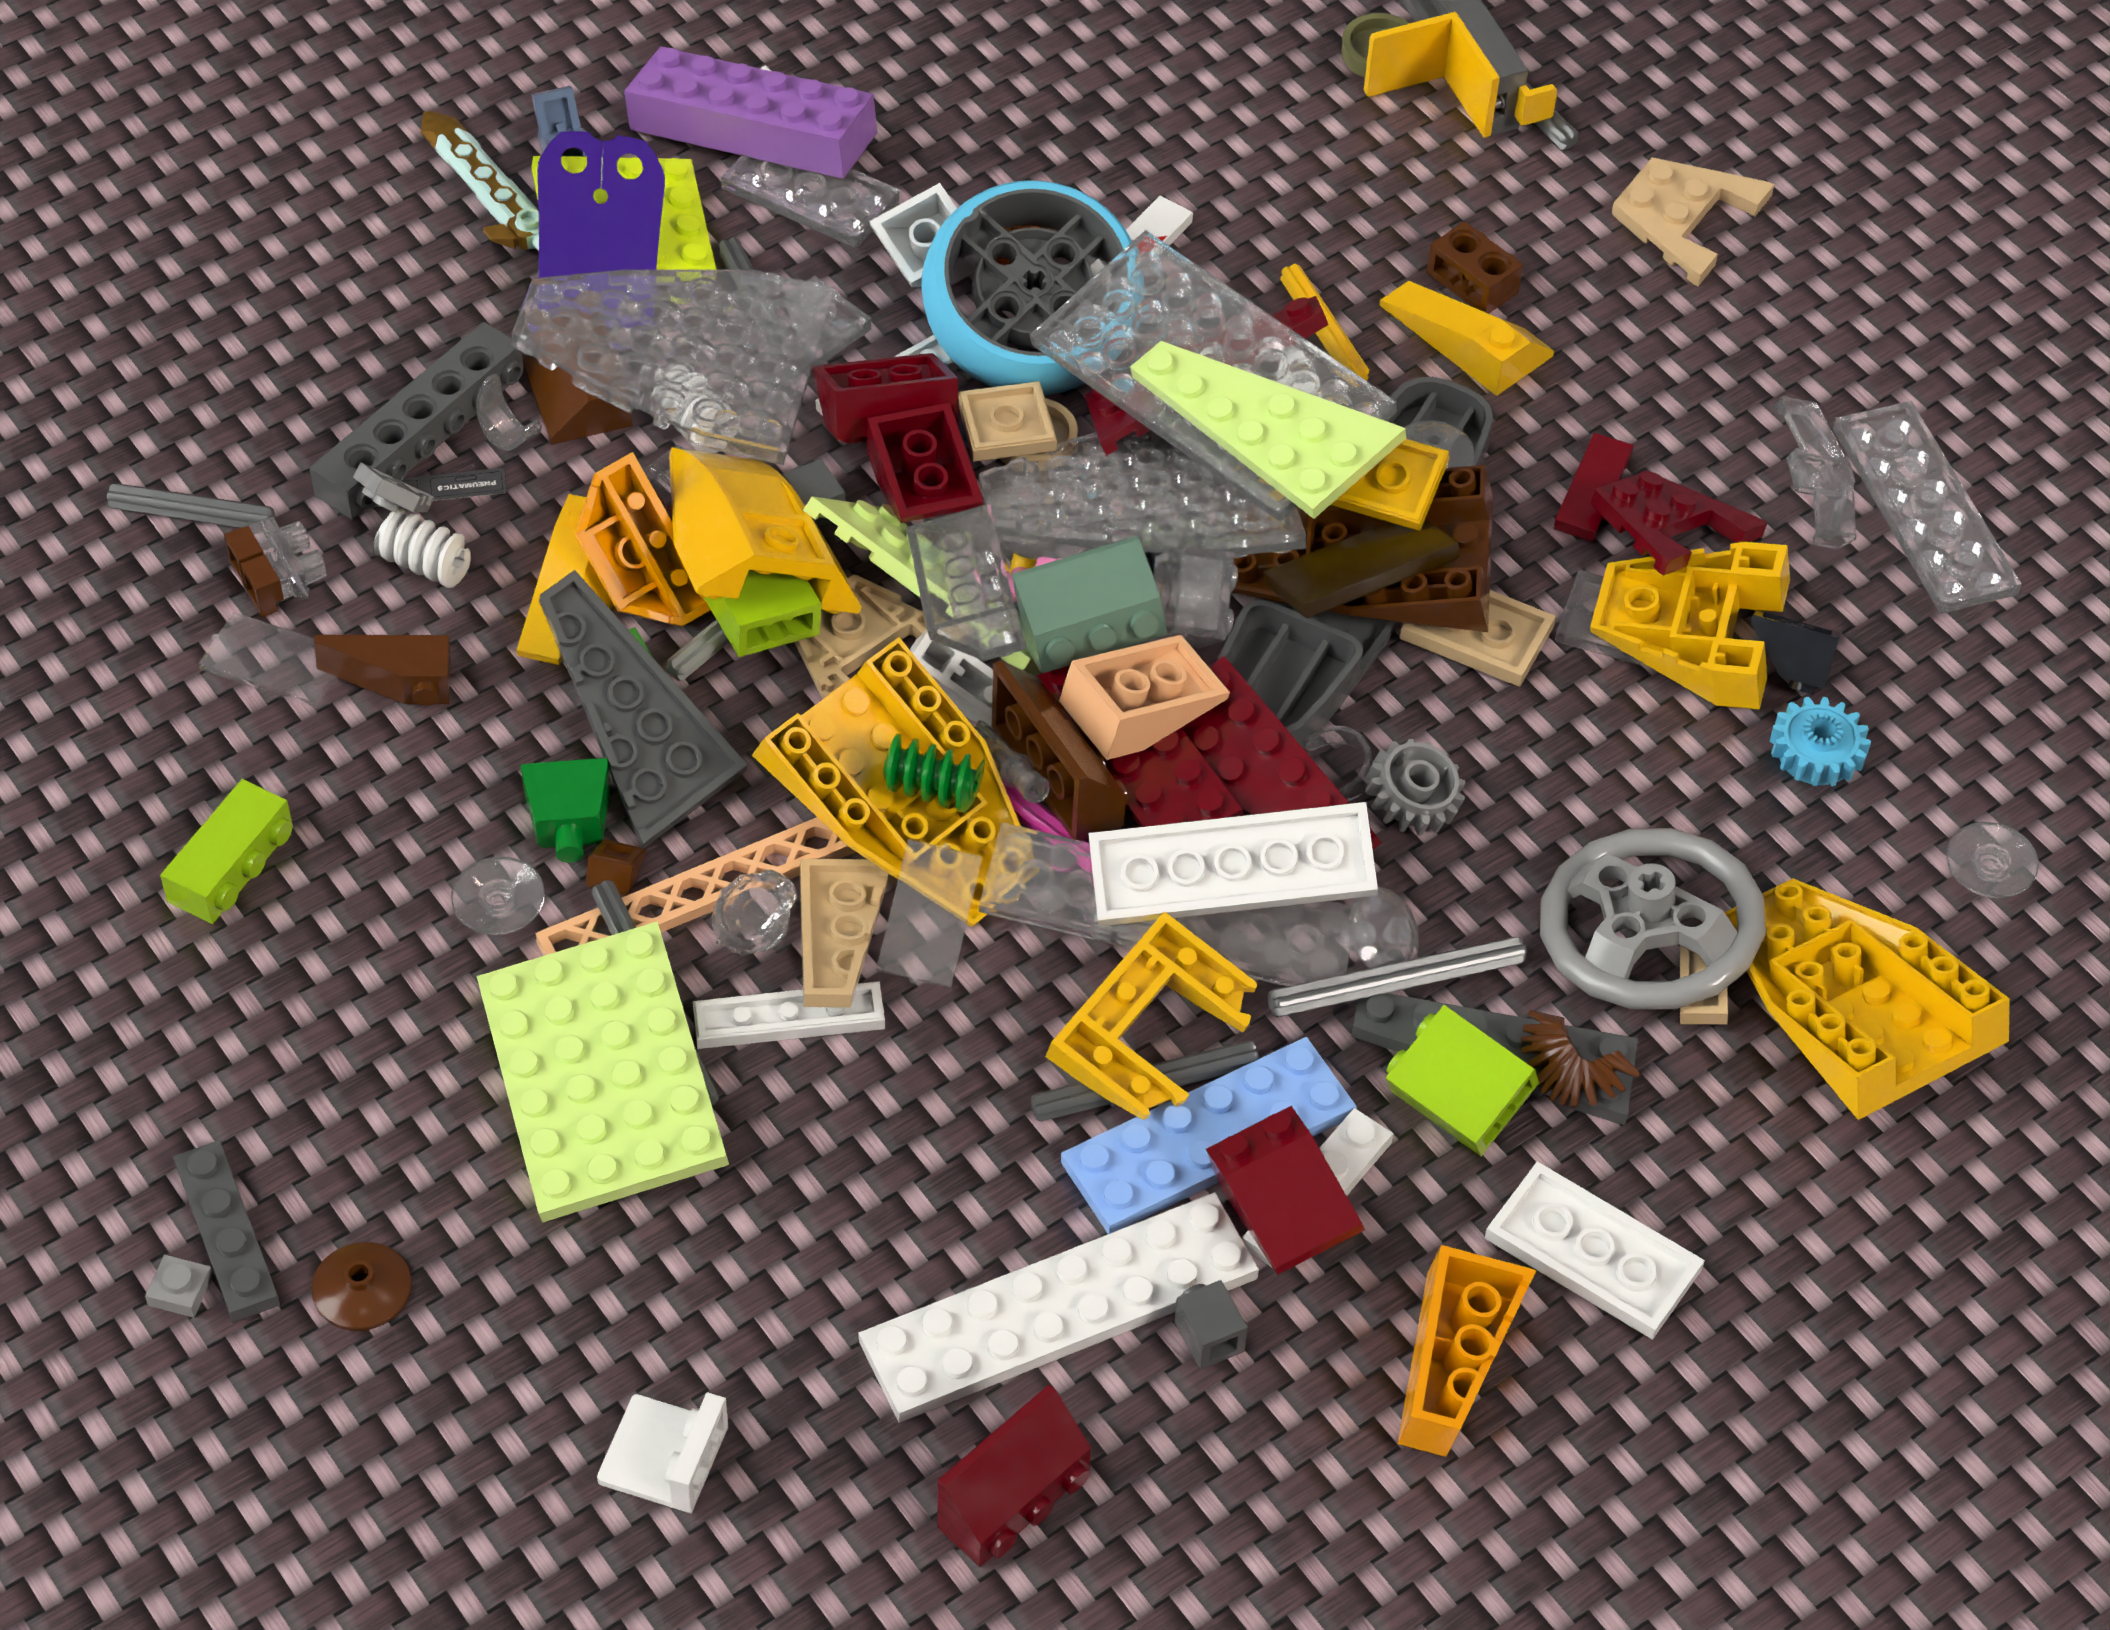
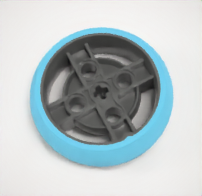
M1028 180L1004 183L980 192L964 202L944 221L929 247L924 262L922 297L928 323L939 345L967 374L990 387L1040 381L1043 394L1051 395L1075 389L1103 374L1120 358L1138 329L1143 314L1145 284L1140 257L1132 239L1119 220L1105 206L1072 187L1047 181ZM1014 226H1040V227H1046V228L1054 229V230H1057L1058 232H1055V231H1052V230H1048V229H1044V228H1034V227H1031V228H1021V229H1016V230L1007 232L1004 228H1009V227H1014ZM959 257L974 269L972 296L976 310L968 318L965 317L957 305L951 288L952 270ZM1058 257L1065 258L1070 263L1060 265L1054 262L1053 259ZM1006 258L1012 263L1001 265L995 262V259ZM1098 258L1109 273L1115 290V305L1109 319L1093 306L1095 283L1091 265ZM1061 310L1067 311L1071 313L1073 317L1061 318L1057 316L1055 312ZM1009 311L1014 317L1005 319L998 316L997 312ZM1010 343L1025 348H1044L1059 343L1065 349L1050 352H1029L1007 347V345Z

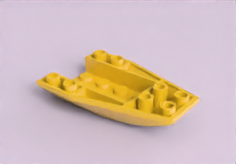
M671 448L669 462L673 542L697 594L711 599H718L720 597L738 599L749 570L764 575L780 573L808 580L822 603L821 609L832 614H839L841 612L859 614L862 606L835 554L813 518L803 511L805 505L799 495L778 471L756 459Z

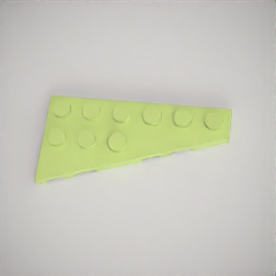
M1163 341L1156 344L1130 366L1132 377L1313 519L1406 439V428Z
M813 496L810 498L803 509L805 513L814 519L819 517L828 518L838 526L834 532L836 536L846 543L851 542L862 549L871 550L872 552L869 555L870 561L922 600H927L931 596L933 599L941 602L947 607L943 615L953 623H960L971 630L980 631L979 642L1004 661L1030 674L1039 675L1041 673L1027 650L1024 633L1014 624L1016 621L1015 617L1007 610L994 606L986 599L988 595L986 590L977 583L966 580L958 573L960 568L953 560L936 553L930 547L932 541L926 535L917 530L910 529L905 523H900L890 505L883 504L879 507L870 505L862 500L853 503Z

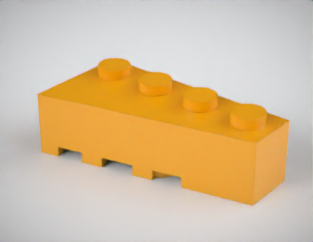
M1440 1245L1426 1277L1397 1444L1447 1456L1535 1275V1269Z

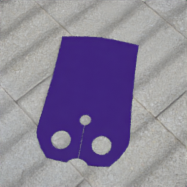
M560 132L542 153L537 168L539 221L537 318L549 321L556 313L597 304L606 330L653 329L657 255L665 188L663 168L656 154L644 140L617 135L610 141H601L591 136L590 132ZM578 148L584 152L587 157V165L582 172L573 174L564 169L561 157L565 150ZM633 154L641 160L643 169L639 177L626 179L619 174L617 162L622 155ZM595 190H605L608 193V200L602 204L597 203L593 198Z

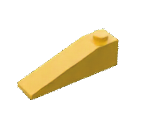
M1411 281L1406 282L1380 300V306L1496 396L1554 355L1553 349L1525 328Z

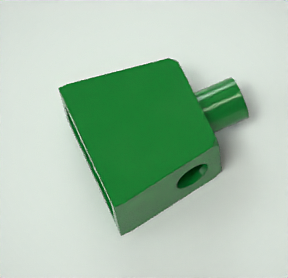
M596 758L521 764L524 795L537 845L542 848L556 847V857L562 862L573 863L579 861L584 855L583 845L598 844L603 840L611 792L608 759Z

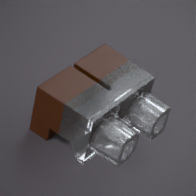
M271 517L224 534L230 564L242 585L246 588V592L261 618L277 612L276 603L295 594L300 599L309 598L307 585L327 577L325 562L318 550L310 551L298 557L295 555V553L311 548L309 536L301 521L279 528L275 519Z

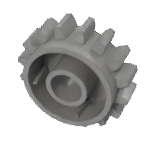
M1408 739L1402 745L1394 741L1387 751L1382 749L1379 751L1366 774V778L1370 782L1365 789V793L1376 796L1371 805L1373 810L1384 809L1387 812L1383 819L1386 824L1396 819L1399 821V831L1404 833L1408 825H1412L1417 835H1422L1428 826L1436 833L1439 832L1444 823H1451L1465 799V796L1460 793L1465 785V780L1459 779L1457 772L1459 766L1451 761L1445 751L1439 750L1429 742L1420 743L1414 742L1413 739Z

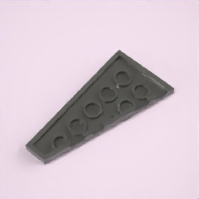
M573 570L541 593L539 602L603 757L608 759L609 771L641 848H646L745 773L748 764L577 571Z

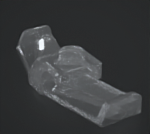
M1782 396L1774 404V408L1778 414L1784 416L1800 448H1796L1786 457L1794 488L1798 493L1814 496L1815 535L1813 536V544L1833 549L1841 548L1856 540L1855 478L1851 464L1847 462L1817 402Z

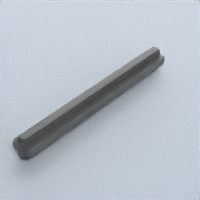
M1247 1040L1152 1064V1066L1178 1086H1183L1226 1075L1258 1060L1259 1055L1254 1042ZM1081 1082L1037 1093L1031 1097V1107L1037 1121H1045L1112 1104V1102L1103 1098Z

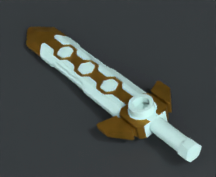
M425 111L423 113L421 134L442 159L451 165L473 190L478 200L500 223L484 227L483 232L492 242L512 249H516V246H518L521 250L536 248L539 251L538 209L500 170L484 152L477 140L455 117L433 111Z

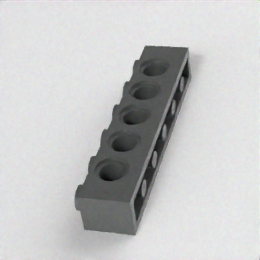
M483 321L309 467L314 495L351 520L363 510L372 507L375 504L373 499L362 493L365 486L353 478L360 462L402 481L411 469L423 459L430 457L439 445L452 434L458 433L467 421L481 409H486L495 397L520 379L522 374H524L521 344Z

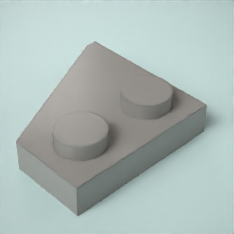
M360 462L353 476L354 479L365 486L362 491L363 494L372 498L376 504L393 512H397L399 506L412 512H428L435 498L431 494Z

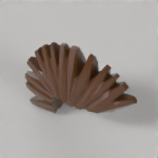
M1533 1010L1529 1011L1528 1016L1541 1024H1524L1522 1031L1532 1035L1521 1037L1522 1042L1530 1044L1521 1049L1523 1054H1538L1527 1062L1528 1065L1534 1069L1546 1066L1537 1075L1539 1081L1537 1086L1544 1084L1540 1089L1543 1095L1553 1089L1549 1098L1551 1101L1554 1102L1561 1095L1560 1105L1565 1106L1571 1098L1570 1106L1577 1107L1584 1089L1590 1106L1598 1105L1596 1084L1611 1099H1614L1617 1096L1613 1087L1622 1093L1626 1090L1615 1071L1635 1078L1641 1075L1619 1050L1612 1054L1602 1055L1601 1059L1596 1058L1593 1062L1584 1060L1569 1037L1564 1017Z

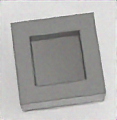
M164 1255L145 1295L148 1306L195 1318L213 1278L211 1266Z

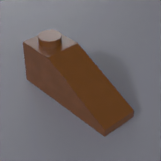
M314 635L317 670L403 704H419L424 706L449 704L451 675L449 635Z

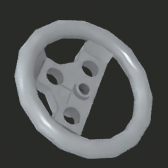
M1673 828L1627 829L1589 842L1558 866L1540 901V937L1558 972L1589 996L1632 1010L1678 1009L1718 995L1749 970L1766 934L1764 896L1746 865L1714 841ZM1632 856H1671L1702 866L1724 883L1734 900L1737 912V930L1722 909L1676 887L1675 877L1667 867L1653 863L1636 867L1623 859ZM1608 879H1619L1624 882L1618 887H1607L1602 884V882ZM1579 895L1600 904L1604 921L1594 932L1586 957L1579 952L1568 931V906L1571 900ZM1687 918H1696L1703 923L1696 927H1687L1680 922ZM1621 929H1632L1638 934L1630 938H1622L1615 933ZM1679 944L1699 954L1707 966L1703 971L1673 981L1629 980L1633 965L1648 949Z

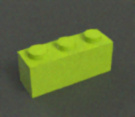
M241 779L160 874L167 902L213 924L223 911H228L235 904L239 892L247 882L261 873L267 858L277 846H282L289 839L293 824L288 801Z

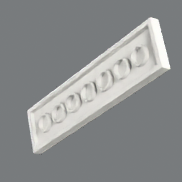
M1212 1193L859 1332V1343L900 1423L1175 1312L1176 1298L1194 1285H1209L1222 1280L1227 1291L1257 1280L1259 1269L1216 1193Z

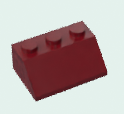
M934 353L813 366V376L825 426L841 442L859 443L864 441L865 437H867V418L949 402L959 426L958 377Z
M1050 1384L937 1480V1527L979 1568L992 1556L998 1559L1005 1555L1014 1545L1017 1535L1029 1524L1032 1526L1040 1524L1050 1514L1056 1500L1066 1492L1069 1494L1075 1493L1084 1485L1090 1475L1091 1447L1057 1390Z

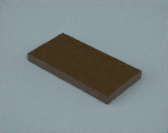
M1425 518L1420 531L1388 522L1263 572L1266 585L1302 616L1309 618L1418 573L1460 557L1459 545L1454 539Z

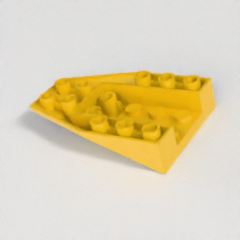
M900 637L867 660L856 675L803 715L795 714L766 736L752 754L761 765L847 846L970 927H973L1040 873L986 741ZM896 733L902 734V748L904 749L908 748L914 738L919 739V753L921 754L926 752L931 743L936 744L938 759H942L949 748L953 749L955 764H959L965 754H970L971 768L975 770L984 759V772L979 792L975 801L965 813L957 810L956 799L949 807H942L939 804L938 794L933 801L925 802L921 797V789L914 797L905 795L903 785L897 792L888 791L883 769L890 744Z
M1794 878L1762 893L1765 905L1766 934L1747 973L1767 1010L1857 1120L2009 1042L2010 999L1917 927ZM1736 907L1724 913L1737 930Z

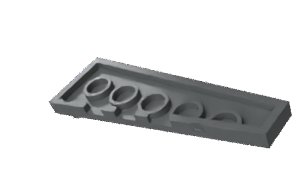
M1389 993L1377 994L1357 1001L1351 1037L1397 1052L1402 1049L1407 1051L1417 1039L1416 1031L1424 1018L1430 1013L1436 1015L1441 1007L1445 1005L1525 1063L1538 1055L1523 1054L1521 1049L1530 1045L1529 1043L1522 1042L1521 1037L1532 1035L1522 1031L1524 1024H1541L1534 1019ZM1565 1025L1572 1043L1584 1060L1593 1062L1596 1058L1601 1059L1602 1055L1612 1054L1619 1050L1635 1066L1638 1038ZM1546 1066L1535 1068L1536 1075H1538ZM1615 1071L1626 1088L1623 1093L1613 1087L1617 1097L1611 1099L1596 1084L1598 1105L1590 1106L1583 1089L1578 1106L1571 1107L1570 1098L1568 1108L1625 1125L1629 1111L1633 1077ZM1544 1084L1537 1086L1530 1095L1541 1098L1542 1093L1540 1089ZM1553 1089L1547 1092L1545 1095L1551 1096Z

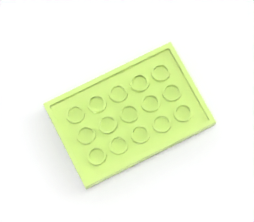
M658 922L477 976L537 1210L542 1223L729 1165Z

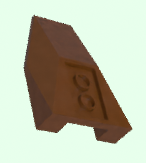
M1474 465L1446 468L1426 515L1428 521L1458 543L1460 557L1327 611L1351 616L1488 632L1493 496L1486 466ZM1289 499L1228 519L1223 589L1225 592L1287 603L1266 585L1263 571L1388 522L1333 505H1329L1313 519Z

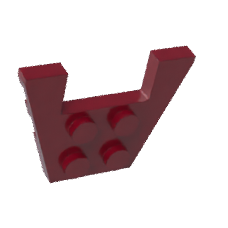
M1644 471L1595 489L1590 503L1619 533L1624 532L1626 529L1635 538L1633 547L1641 555L1649 553L1655 559L1653 567L1663 576L1687 567L1692 553L1672 540L1671 537L1706 524L1735 543L1751 542L1763 537L1768 523L1761 518L1649 471Z

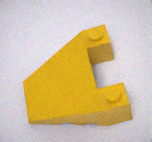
M1739 542L1730 544V550L1705 554L1704 548L1690 550L1692 553L1687 567L1664 576L1653 567L1655 559L1652 556L1607 563L1590 625L1591 633L1716 706L1760 710L1767 681L1765 642L1732 639L1739 609L1783 612L1790 584L1788 545Z

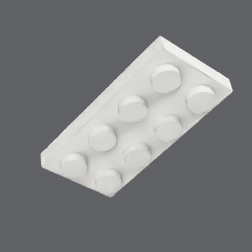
M1538 1161L1487 1227L1485 1234L1486 1240L1652 1340L1702 1271L1705 1261Z

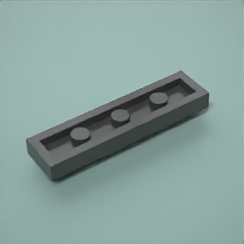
M220 1140L173 1156L232 1323L280 1306L277 1292Z

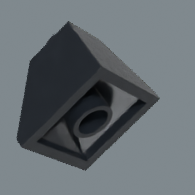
M1756 610L1752 616L1751 625L1760 641L1765 642V650L1781 678L1790 680L1788 687L1814 694L1816 687L1825 689L1841 633Z

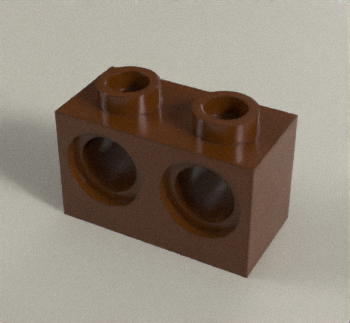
M1462 222L1431 243L1427 273L1472 307L1486 313H1491L1519 293L1523 264L1467 222Z

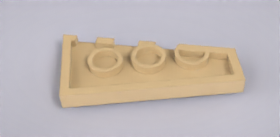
M800 859L804 1007H851L890 878L888 872L868 859Z

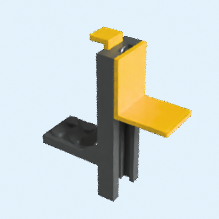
M1401 0L1415 22L1370 35L1364 92L1368 97L1444 77L1484 138L1518 129L1519 125L1523 126L1549 119L1554 114L1557 96L1556 87L1553 84L1529 90L1526 85L1528 68L1481 0Z

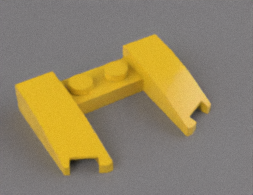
M1164 911L1053 1039L1045 1057L1103 1098L1145 1120L1151 1114L1149 1108L1169 1100L1177 1107L1184 1104L1190 1094L1121 1042L1119 1039L1165 985L1198 1007L1239 1031L1244 1032L1250 1023L1251 1015L1240 1012L1244 992L1254 993L1257 982Z

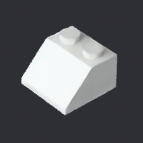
M940 183L869 221L870 226L911 287H922V272L929 247L944 221L957 209ZM960 257L952 270L951 285L974 272V269Z

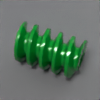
M896 733L887 753L883 775L884 779H886L888 791L897 792L903 785L905 795L914 797L921 789L923 801L931 802L938 794L940 806L949 807L956 799L957 810L965 813L971 807L979 792L985 761L983 759L976 770L972 769L971 755L965 754L961 762L955 764L954 750L950 748L942 759H938L936 744L933 743L930 744L924 754L919 753V739L916 738L912 740L907 749L902 748V734Z

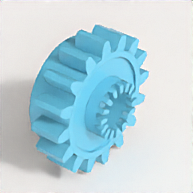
M1804 697L1801 708L1797 704L1790 702L1788 703L1786 713L1779 712L1777 714L1769 741L1774 744L1771 754L1772 757L1780 759V769L1782 771L1786 770L1797 781L1800 780L1812 784V786L1829 784L1836 786V783L1842 779L1852 780L1854 770H1862L1871 744V740L1866 739L1869 728L1867 725H1857L1860 717L1858 712L1849 715L1845 714V703L1843 702L1834 708L1829 706L1828 697H1823L1820 704H1814L1809 697Z

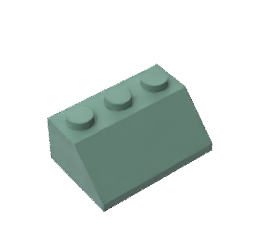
M1138 536L1011 574L1026 647L1042 674L1071 665L1073 660L1123 649L1168 635L1161 597Z

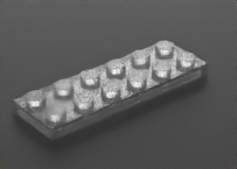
M1912 401L1835 419L1833 431L1940 614L2019 594L2022 583Z

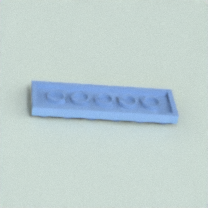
M1304 1037L1188 1092L1190 1095L1182 1105L1175 1107L1172 1101H1169L1150 1110L1151 1114L1145 1120L1135 1117L1062 1152L1061 1164L1106 1232L1110 1234L1219 1183L1206 1148L1291 1105L1314 1137L1341 1124L1357 1106L1309 1039Z

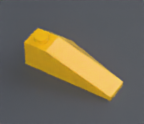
M568 494L560 512L518 643L517 656L557 665L563 661L539 600L541 593L573 570L577 571L610 610L614 606L575 537V531L586 497Z

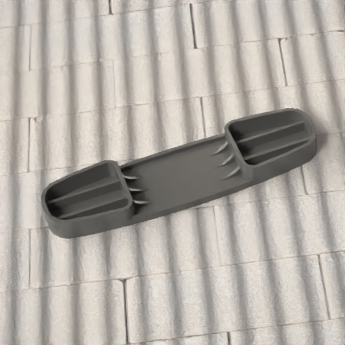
M1437 377L1415 378L1403 383L1372 415L1373 417L1406 428V439L1449 451L1450 459L1446 468L1483 465L1489 447L1493 415L1491 406L1482 395L1470 388ZM1256 598L1242 608L1220 652L1218 660L1223 656L1228 659L1304 749L1354 690L1386 646L1400 622L1351 616L1330 611H1324L1305 618L1288 603Z

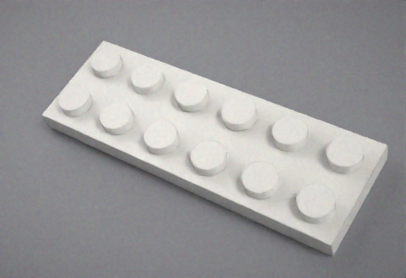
M1366 802L1088 833L1099 926L1157 920L1164 911L1173 918L1378 895Z

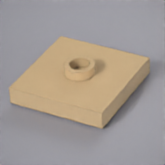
M1040 381L958 392V408L973 462L1057 451V439Z

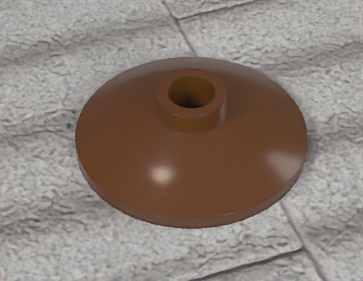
M373 1242L352 1243L329 1254L318 1266L312 1280V1297L317 1311L330 1324L350 1331L370 1330L388 1323L405 1307L411 1293V1275L404 1259L390 1247ZM358 1275H368L362 1281L352 1280V1278Z

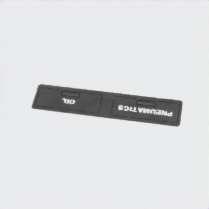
M503 468L408 477L402 480L413 487L435 497L433 501L506 493ZM375 503L372 507H378L380 505Z

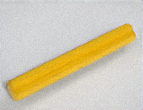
M1293 264L1290 267L1285 266L1281 270V282L1293 300L1302 297L1308 299L1314 296L1317 297L1329 325L1316 332V335L1348 383L1352 386H1357L1360 383L1364 384L1367 382L1369 368L1301 266L1298 264Z

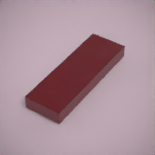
M1598 433L1593 434L1555 518L1554 530L1594 542L1604 520V517L1590 504L1594 491L1599 487L1621 480L1632 456L1633 444Z

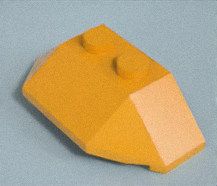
M631 452L594 473L575 531V537L617 611L679 627L710 611L711 609L704 597L696 593L674 546L673 522L634 453Z

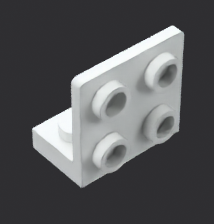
M706 1392L700 1409L692 1408L690 1411L638 1394L633 1395L597 1474L598 1484L692 1514L728 1429L726 1398Z

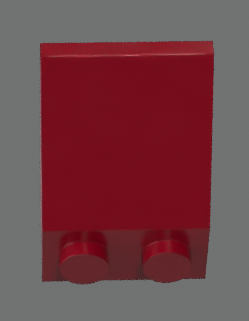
M950 402L867 418L866 450L876 481L900 523L984 507V500Z
M1292 1105L1206 1148L1222 1191L1277 1275L1365 1230L1363 1223L1312 1134Z

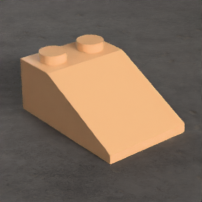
M1177 635L1073 660L1059 702L1105 759L1109 760L1144 751L1227 700L1230 692L1184 637Z

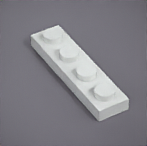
M1354 1108L1323 1143L1320 1150L1346 1195L1351 1192L1391 1145L1393 1133ZM1247 1231L1242 1237V1241L1249 1253L1272 1267L1250 1232Z

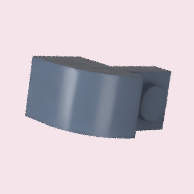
M571 86L531 94L542 153L560 132H587L581 128L574 92ZM569 148L562 154V156L586 157L584 152L578 148Z

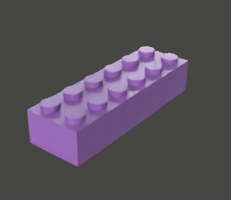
M660 46L624 90L630 130L844 179L877 134L874 94L822 83L818 80L786 75L782 72L768 71L746 64L719 60L710 56L683 52L674 48Z

